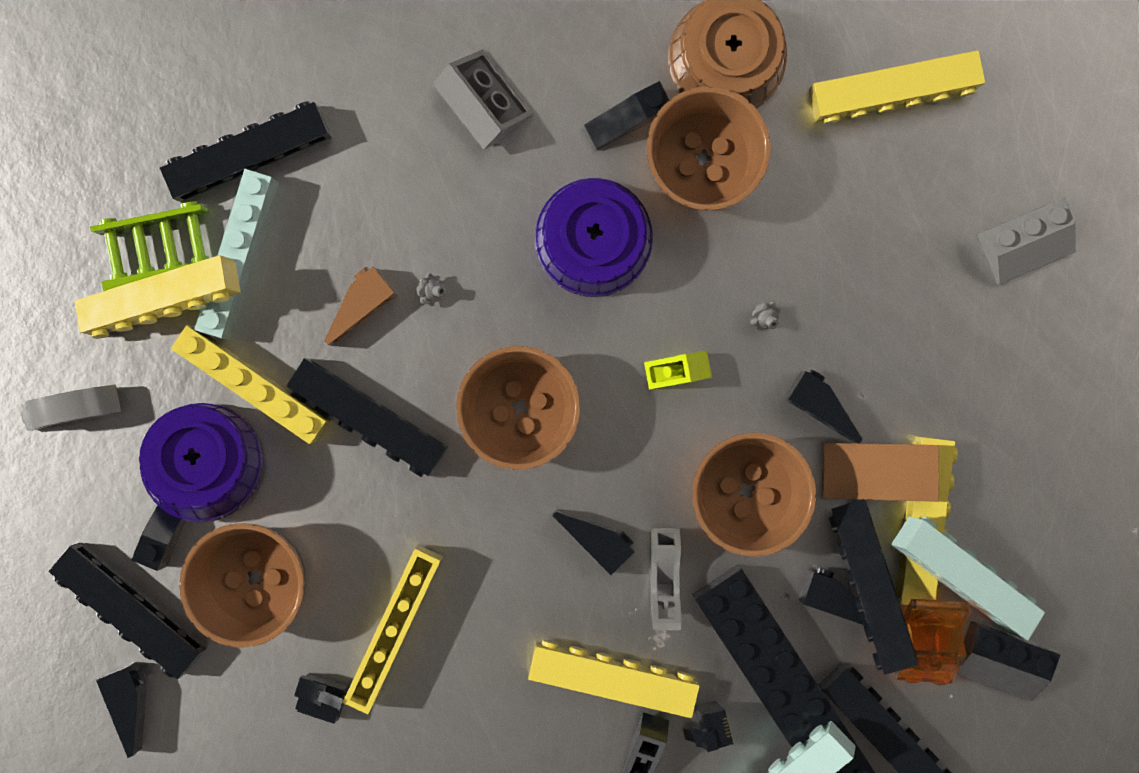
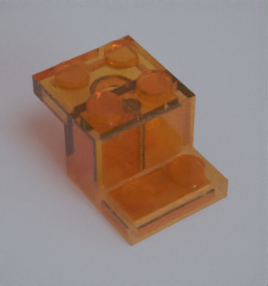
M910 600L904 613V618L920 666L895 672L896 680H905L908 683L933 682L936 685L952 683L966 658L962 625L969 614L968 602Z

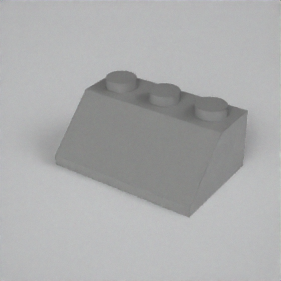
M483 49L449 63L433 82L434 87L483 149L500 142L534 115Z
M1065 198L976 234L998 285L1076 252L1075 221Z

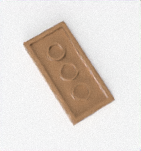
M824 443V499L939 502V445Z

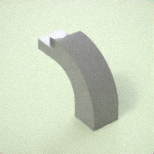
M116 384L45 396L25 401L24 404H21V417L27 431L121 412Z
M652 528L650 604L653 630H681L682 627L679 582L681 557L680 528Z

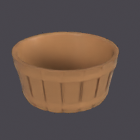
M705 0L699 3L681 19L677 28H675L668 51L670 74L680 93L686 90L690 91V89L696 87H722L729 89L730 92L734 91L742 95L756 109L775 93L783 79L787 63V44L783 27L774 11L761 0ZM732 35L737 36L738 41H742V46H738L735 52L731 51V47L725 44L726 41L731 39Z
M703 86L681 92L671 98V101H668L659 110L657 117L654 118L650 126L649 137L647 138V156L651 173L664 193L685 207L708 211L723 209L737 204L757 188L767 171L771 145L765 121L762 120L761 114L752 103H749L742 95L734 91L730 92L729 89ZM702 150H706L707 156L711 157V161H706L704 166L699 165V160L695 159V155L700 154Z
M524 346L505 347V349L494 350L486 354V357L479 359L469 369V373H466L461 382L460 392H458L456 400V410L458 412L456 415L460 431L463 432L462 435L470 448L474 449V452L482 459L492 462L495 466L505 469L525 470L544 465L551 461L552 458L557 457L567 447V443H570L577 429L576 425L580 417V399L576 384L574 385L571 374L562 366V363L550 354H545L542 350L528 346L526 348ZM521 399L525 400V406L528 408V411L516 415L514 413L515 408L512 406L513 402H520Z
M757 432L732 436L708 452L696 471L692 489L694 512L704 532H707L708 537L731 553L743 554V556L749 557L774 554L781 551L782 548H787L793 544L808 527L816 504L814 476L811 475L813 473L805 458L801 457L802 454L791 444L785 443V440L779 437ZM743 483H746L748 486H754L755 489L751 492L753 495L751 498H748L746 495L740 496L739 492L742 490L741 485Z
M230 524L213 530L214 532H209L196 543L197 545L192 547L180 573V597L182 604H184L183 608L186 615L203 635L222 645H231V647L238 648L250 647L251 645L253 647L270 641L271 638L274 639L294 620L304 597L305 577L299 554L287 539L277 532L257 524ZM258 570L261 573L259 577L261 583L259 585L257 583L249 584L248 580L250 577L247 575L248 572L255 573Z

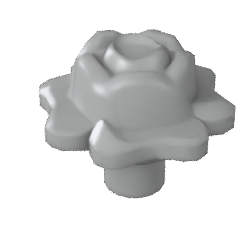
M427 273L425 278L420 279L417 294L421 297V304L434 306L435 301L439 302L441 297L445 295L446 290L443 284L440 283V276Z
M774 301L768 304L764 302L757 305L752 313L751 324L756 326L758 331L763 328L775 329L779 325L778 314L781 312V308L776 306Z

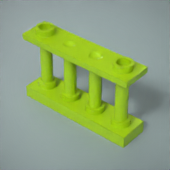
M197 201L182 203L181 208L119 221L116 218L99 220V225L90 226L91 232L99 235L105 234L112 275H110V280L101 281L103 291L209 259V256L205 255L198 215L209 213L208 208L198 204ZM186 218L194 258H192V263L182 265V262L178 261L170 221ZM159 224L167 260L165 269L155 270L154 267H151L144 226ZM132 229L140 269L137 270L138 274L128 276L127 273H124L116 232Z

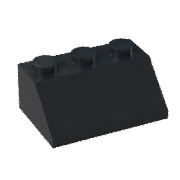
M971 621L953 673L1033 701L1052 681L1061 655L1047 647Z

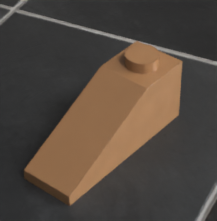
M365 267L354 276L356 280L351 283L324 340L327 345H335L397 296L376 268L368 269V267Z

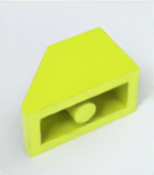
M707 350L644 362L649 389L712 378Z

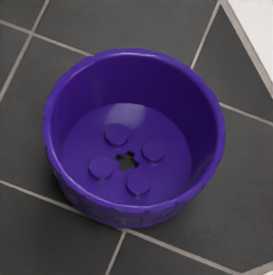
M601 178L577 180L559 189L545 203L535 228L537 256L547 275L557 285H561V288L585 297L608 296L628 287L643 272L646 263L649 261L653 246L652 225L648 212L642 202L628 188L614 181ZM594 223L599 224V230L603 231V235L597 236L596 240L590 239L591 234L586 232L588 227L592 228L594 226Z
M196 403L175 408L165 413L152 424L141 444L139 465L145 489L161 509L178 519L181 518L184 521L196 523L202 521L205 523L220 520L222 517L225 518L240 509L239 507H243L249 501L261 479L263 452H261L262 447L257 434L254 433L252 426L244 418L240 417L241 415L223 406L210 403ZM194 448L195 453L201 454V458L196 459L195 465H191L190 461L184 460V456L189 454V449Z

